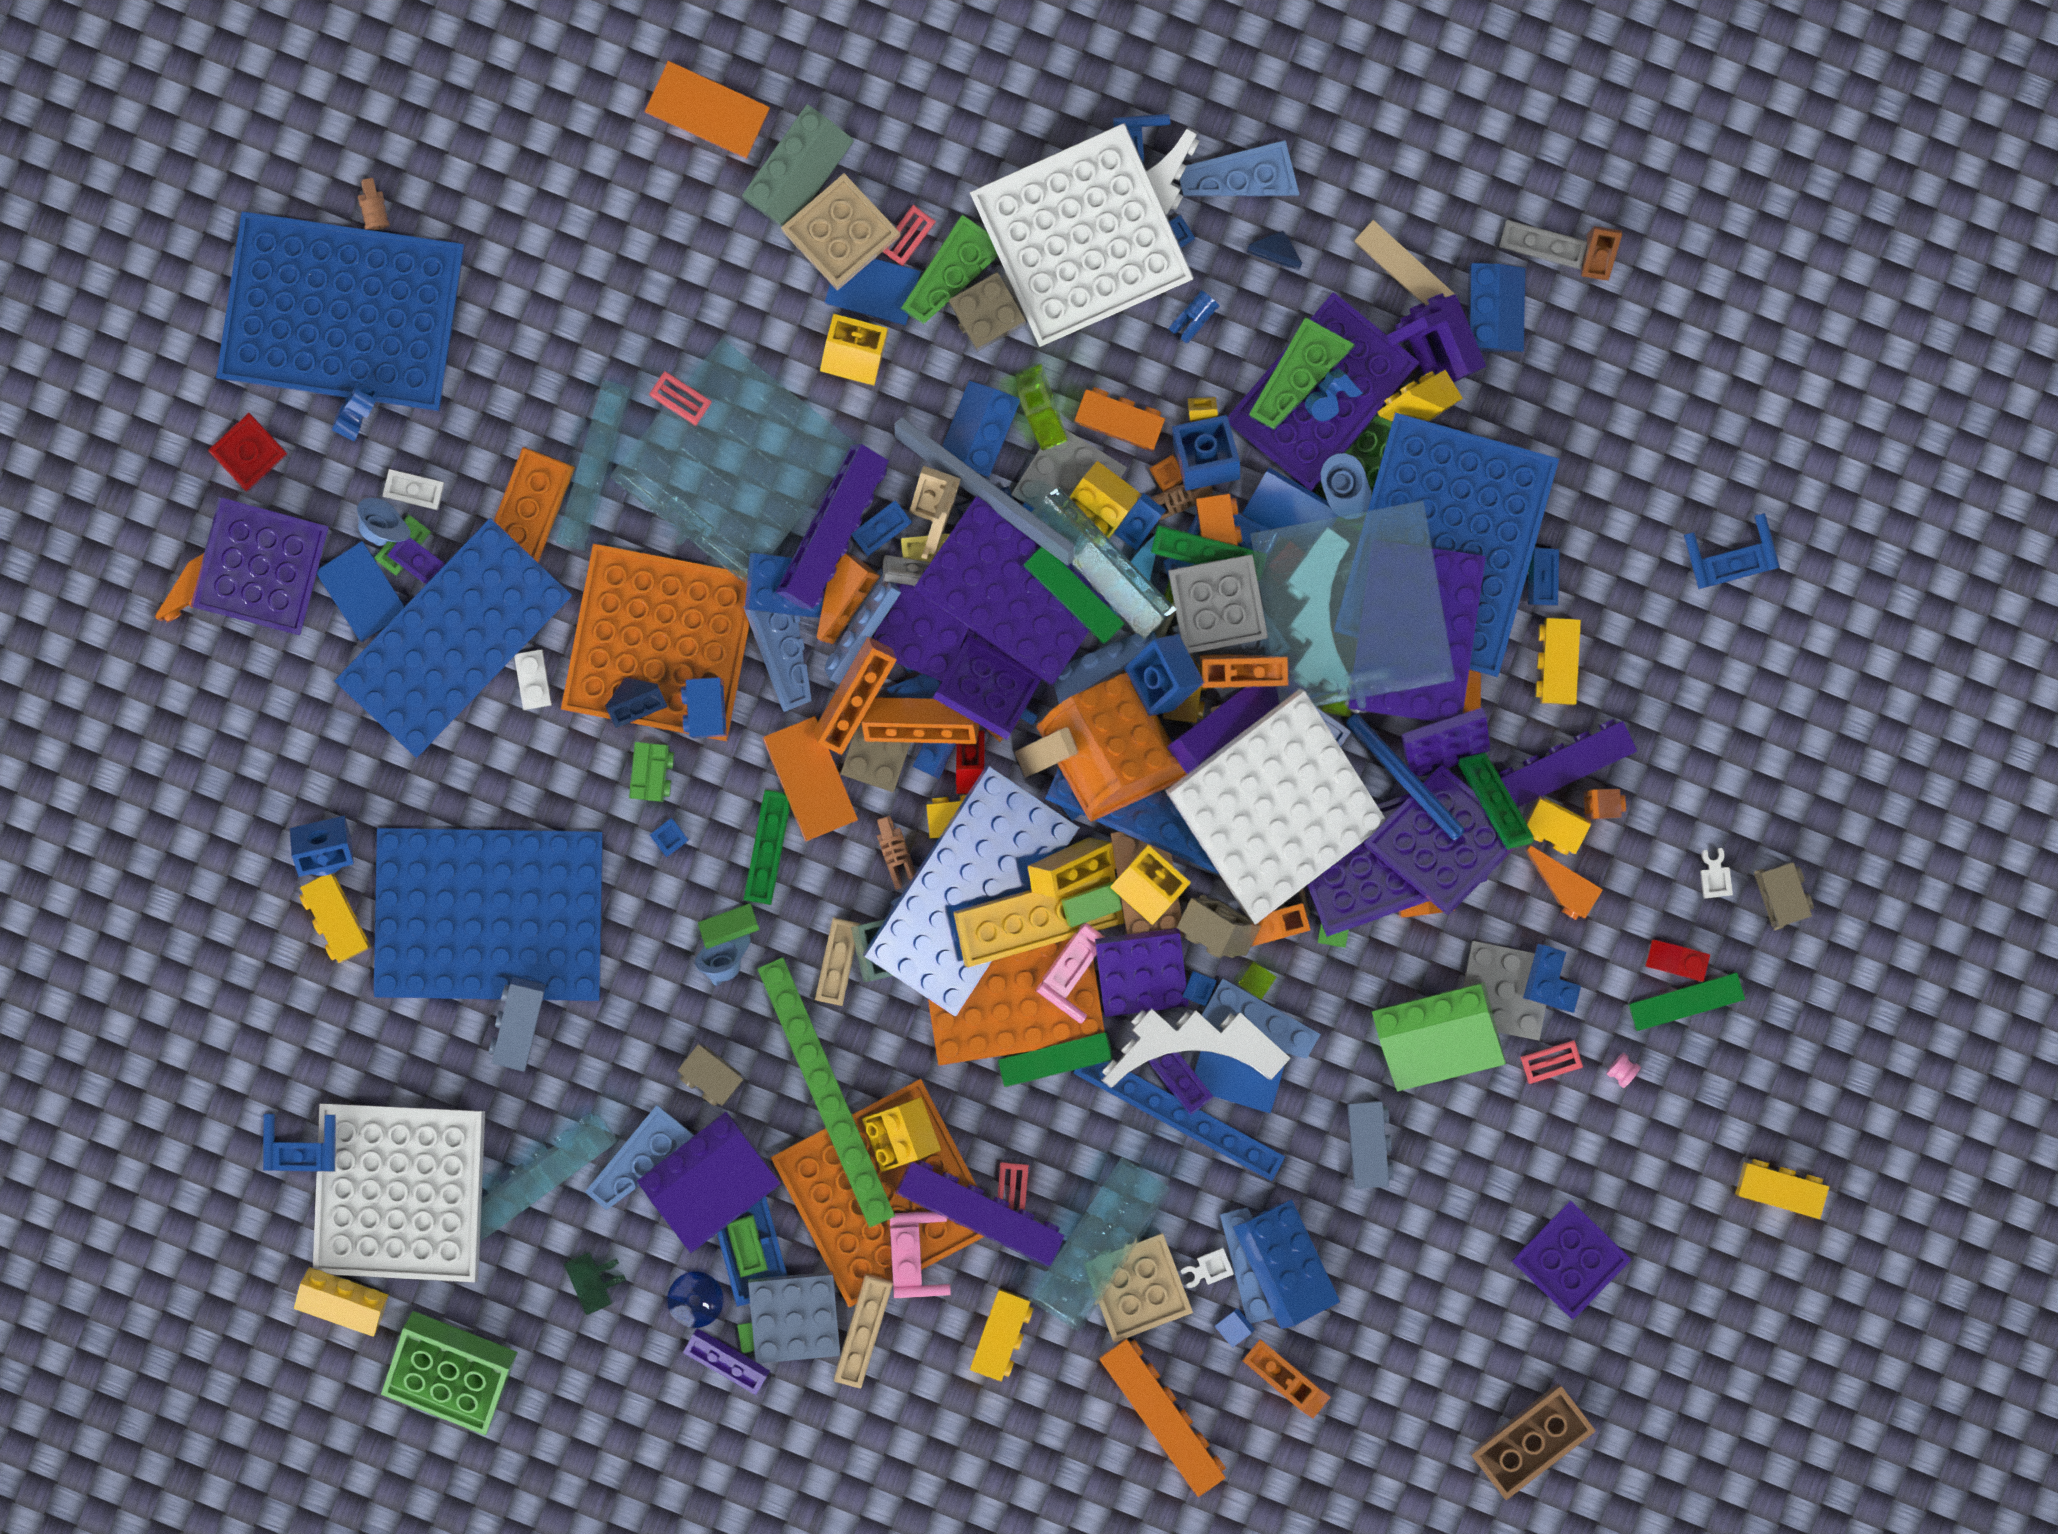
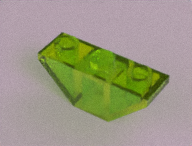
M1040 364L1017 373V393L1027 421L1041 450L1044 451L1069 441L1043 365Z

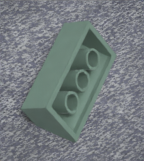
M807 104L742 195L743 200L782 227L813 200L854 140L831 120Z

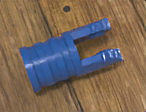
M1203 290L1198 292L1199 294L1194 297L1193 301L1188 304V307L1180 313L1169 327L1171 332L1178 333L1191 319L1192 322L1181 335V340L1187 344L1203 327L1204 323L1208 321L1209 317L1214 314V311L1220 307Z

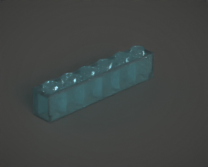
M603 380L556 541L559 545L587 552L633 390L630 387Z
M1060 487L1048 494L1031 512L1075 545L1074 560L1071 562L1073 568L1091 583L1093 589L1101 594L1111 604L1112 609L1120 614L1130 624L1132 630L1143 639H1146L1155 632L1176 610Z
M590 1112L577 1122L580 1127L574 1132L570 1133L567 1129L554 1139L557 1144L548 1150L545 1146L532 1155L533 1162L526 1167L523 1163L519 1164L508 1172L511 1178L503 1184L499 1179L486 1189L489 1194L481 1200L480 1242L619 1141L600 1113L593 1116Z

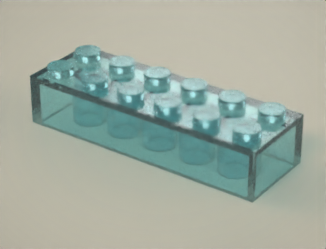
M1121 1157L1029 1300L1080 1333L1136 1244L1172 1191L1170 1187Z

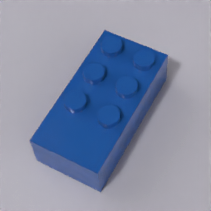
M1292 1199L1278 1203L1233 1226L1280 1329L1295 1326L1340 1302Z

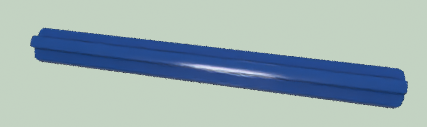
M1358 714L1352 715L1346 723L1347 727L1453 840L1462 836L1464 827Z

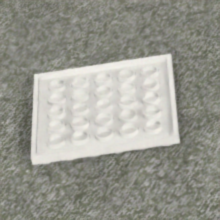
M1125 123L970 192L1039 347L1194 279Z
M1302 689L1296 691L1166 790L1253 924H1257L1364 842L1386 821L1315 706Z
M320 1104L318 1143H324V1115H336V1172L317 1171L313 1268L332 1275L478 1282L485 1111Z

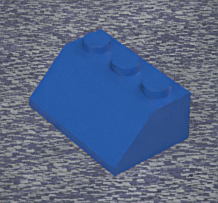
M1471 263L1469 266L1468 324L1481 352H1524L1525 268L1504 264Z
M969 381L942 447L982 477L989 480L1021 404V399L995 388Z

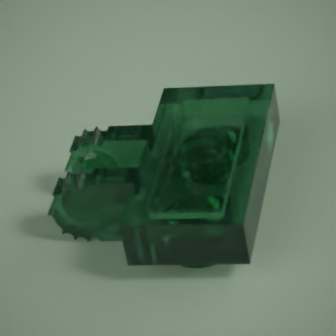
M591 1252L564 1263L586 1316L613 1304L607 1289L626 1280L623 1274L603 1282L600 1275L602 1271L615 1268L619 1264L617 1258L596 1266Z

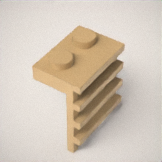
M926 466L922 468L909 511L910 514L933 522L921 557L927 559L929 552L935 554L938 543L949 520L961 478Z

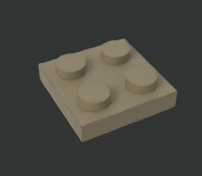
M860 723L854 733L840 775L894 793L911 742H865L862 723Z

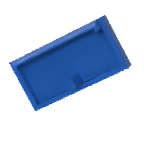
M766 1196L736 1219L754 1215L768 1270L740 1277L727 1226L717 1233L737 1307L750 1303L748 1279L787 1276Z

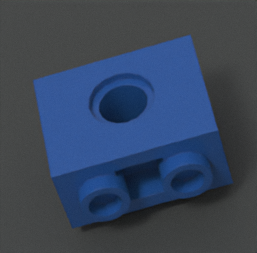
M345 815L289 828L291 856L298 877L310 874L317 876L330 875L342 867L354 864L352 838Z

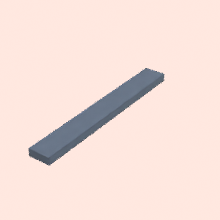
M901 417L895 423L896 439L939 471L961 478L959 485L974 497L978 496L984 500L1001 517L1067 566L1074 560L1075 545L906 419Z

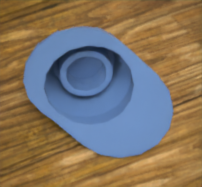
M1346 453L1329 457L1321 470V483L1330 508L1339 517L1345 519H1357L1365 515L1371 499V490L1360 461Z
M366 498L358 503V529L360 534L368 541L382 546L388 541L401 542L406 541L410 537L411 531L396 509L388 502L378 498Z
M750 934L706 949L704 946L695 958L696 968L705 973L715 986H719L722 981L733 979L739 973L741 958L750 945Z

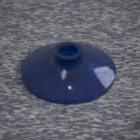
M698 1271L688 1272L679 1276L672 1283L667 1296L668 1308L673 1318L680 1324L690 1328H701L711 1324L721 1313L724 1303L723 1291L719 1283L712 1276ZM692 1295L700 1298L699 1305L693 1306L690 1303L689 1299Z

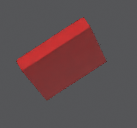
M251 413L246 414L208 450L246 492L253 488L288 455Z

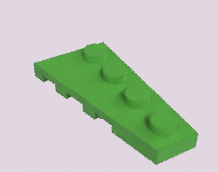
M961 215L900 309L924 325L949 302V299L953 298L998 257L988 232Z
M1305 317L1249 416L1275 430L1326 377L1327 372H1331L1355 345Z

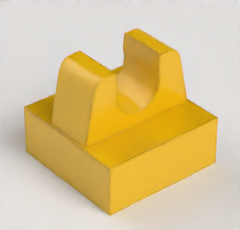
M1216 397L1188 399L1190 421L1195 422L1218 417Z

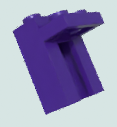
M1441 293L1429 298V305L1427 306L1425 303H1421L1410 308L1411 314L1401 318V323L1395 325L1396 331L1387 335L1391 346L1407 340L1410 341L1424 375L1431 371L1437 375L1446 370L1453 383L1487 367L1456 294L1445 297Z

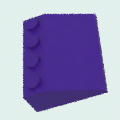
M727 1112L719 1116L637 1180L651 1203L690 1253L694 1252L781 1184L742 1128Z

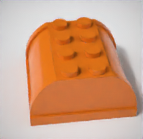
M1127 673L1120 674L1067 698L1050 711L1037 725L1042 738L1063 728H1069L1078 754L1057 764L1090 822L1168 788L1187 775L1167 748L1173 742L1158 716L1148 715Z

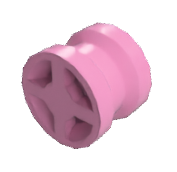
M1623 1052L1610 1066L1606 1074L1609 1077H1615L1619 1085L1625 1088L1640 1071L1641 1066L1630 1062L1628 1055Z

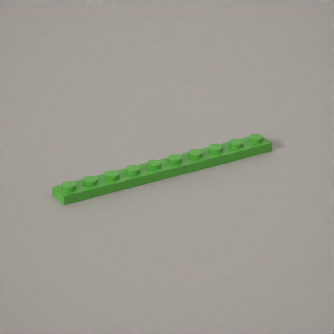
M780 958L758 968V972L869 1228L896 1217L785 959Z

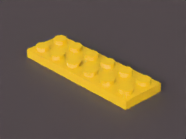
M1112 870L1056 898L1033 893L1032 890L954 911L964 965L969 968L1071 939L1079 931L1082 924L1074 927L1068 926L1061 899L1112 881L1115 882V871ZM1120 910L1086 923L1099 931L1125 922L1123 912Z

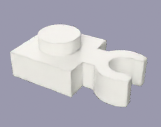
M1722 848L1717 849L1718 857L1715 860L1709 859L1707 850L1702 851V860L1708 865V870L1700 871L1704 899L1733 895L1730 868H1721V862L1724 859Z
M1223 1247L1198 1257L1197 1260L1200 1266H1185L1181 1269L1182 1274L1192 1272L1195 1275L1194 1280L1186 1284L1187 1288L1195 1287L1200 1282V1279L1204 1277L1209 1285L1234 1274Z

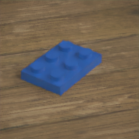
M750 553L745 610L820 619L827 583L823 589L824 596L821 602L814 606V608L802 609L776 593L793 558Z

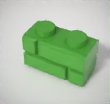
M635 742L629 793L630 799L664 802L665 797H670L672 780H667L668 769H673L675 752H670V746Z

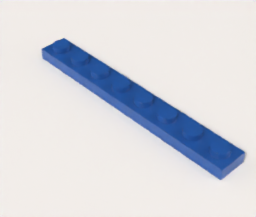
M1111 1061L1077 1069L1073 1072L1075 1075L1270 1181L1274 1179L1285 1158L1284 1155L1201 1110L1190 1115L1174 1095L1131 1072H1128L1112 1088L1108 1087L1102 1081L1105 1076L1102 1071Z

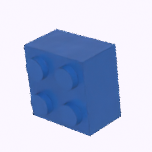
M1227 415L1172 426L1173 447L1185 491L1240 480V460Z
M1179 634L1154 639L1124 667L1149 716L1174 711L1204 684Z
M721 678L686 680V686H681L682 703L684 705L687 704L688 715H683L684 732L689 733L691 738L727 736L723 680Z

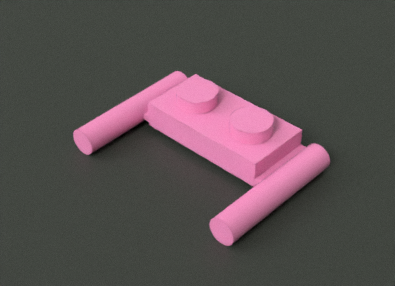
M1083 923L1080 926L1079 931L1072 936L1042 978L1043 981L1036 988L1038 993L1080 1024L1086 1019L1087 1014L1065 998L1097 955L1095 939L1105 938L1104 935L1088 923Z
M932 1211L895 1213L896 1217L890 1219L894 1298L950 1295V1284L922 1285L918 1223L947 1222V1218Z

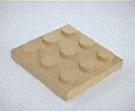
M845 173L781 227L782 232L837 291L901 236L900 232Z
M1163 1233L1084 1262L1114 1343L1193 1313Z

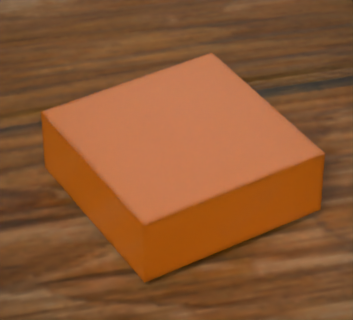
M1174 455L1149 468L1162 492H1166L1183 482L1178 461Z

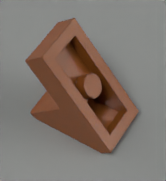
M1594 226L1586 236L1587 250L1581 268V276L1609 281L1622 237V231Z

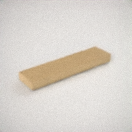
M1374 220L1354 240L1362 250L1417 300L1425 303L1426 306L1429 305L1428 299L1443 293L1445 297L1454 295L1445 284Z
M1068 727L1015 751L1025 778L1078 754Z
M865 1273L833 1378L834 1382L861 1389L892 1289V1280Z

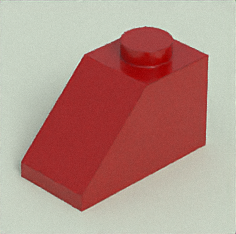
M978 731L977 744L956 743V794H968L985 768V731Z
M1652 939L1645 967L1703 982L1711 954Z

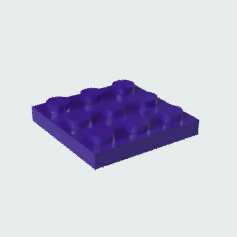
M896 583L901 594L878 626L873 639L893 649L897 659L895 663L943 681L962 648L969 628L914 591L913 585Z
M968 636L933 699L1008 740L1041 678L1021 664Z
M1483 707L1402 734L1406 766L1415 776L1419 777L1430 774L1441 765L1445 768H1450L1457 765L1461 758L1490 751L1487 717Z
M1173 928L1095 939L1105 1017L1140 1013L1142 1010L1147 1012L1149 1009L1155 1011L1189 1006L1188 999L1182 997L1186 989V979L1179 929Z
M1569 1200L1511 1261L1571 1320H1574L1632 1259Z

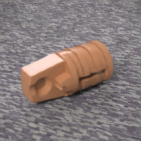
M373 178L363 179L361 182L363 195H359L358 200L360 208H362L361 212L364 217L365 230L376 231L389 227L390 223L387 220L388 216L384 205L383 192H376Z

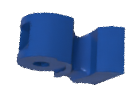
M1337 368L1332 372H1327L1324 381L1319 384L1320 392L1310 394L1306 399L1305 407L1308 413L1318 421H1327L1339 412L1336 398L1338 391H1343L1349 397H1357L1363 393L1344 372Z
M357 383L350 396L346 397L345 403L341 405L337 412L332 431L355 442L363 417L367 418L376 402L378 392Z

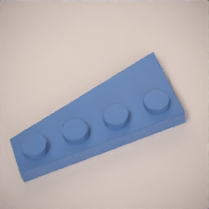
M1286 140L1186 165L1187 167L1179 180L1183 197L1299 196Z
M881 568L878 572L880 578L856 611L834 653L826 661L824 670L829 679L837 684H840L867 636L872 637L901 594L896 583L883 580V569Z
M745 610L783 712L811 702L807 665L804 664L802 651L804 650V643L800 637L798 623L801 622L800 616Z
M1153 626L1067 663L1054 683L1059 704L1079 692L1120 675L1129 662L1154 639H1158Z
M1223 978L1201 1015L1221 1032L1223 1028L1219 1025L1230 1013L1233 1016L1241 1013L1284 1053L1305 1059L1308 1058L1321 1035Z
M657 1104L585 1193L604 1209L608 1210L640 1186L637 1182L639 1178L695 1135Z
M1247 1207L1221 1213L1220 1217L1246 1319L1251 1324L1275 1318L1233 1229V1226L1252 1217Z

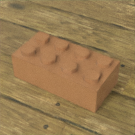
M1122 832L1110 834L1117 878L1147 845L1173 866L1171 853ZM1121 897L1127 935L1177 928L1182 918L1179 897L1153 925ZM1180 930V936L1182 937L1185 934Z
M1557 1383L1470 1450L1469 1453L1504 1499L1507 1500L1596 1432V1430L1563 1387Z

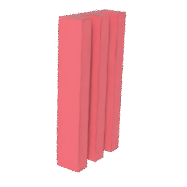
M914 205L896 229L901 233L914 214L919 216L893 252L889 250L890 246L882 252L900 266L905 265L936 223L935 220ZM925 220L927 222L926 226L902 258L897 256Z
M664 371L649 393L650 397L695 426L698 425L700 419L712 404L711 400ZM665 380L702 403V407L696 406L664 385ZM659 389L667 395H669L670 397L677 400L678 402H680L681 404H683L684 406H686L687 408L697 413L696 416H693L680 406L676 405L663 395L659 394Z
M1575 1040L1520 1057L1528 1084L1583 1067ZM1568 1048L1572 1050V1053L1529 1066V1060ZM1572 1058L1575 1060L1574 1064L1533 1076L1531 1072Z
M1000 1163L998 1198L1003 1200L1006 1169H1011L1008 1202L1010 1203L1008 1208L1014 1210L1017 1170H1023L1019 1209L1025 1210L1028 1164Z

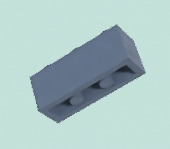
M513 977L510 985L505 984L501 1001L506 1002L504 1012H498L495 1027L500 1028L498 1038L492 1037L489 1054L493 1055L492 1064L525 1072L546 988L545 984Z
M1382 1101L1347 1103L1354 1188L1388 1187L1389 1180H1394L1393 1163H1387V1152L1391 1151L1390 1134L1385 1135L1384 1127L1385 1123H1389L1388 1106L1383 1107Z

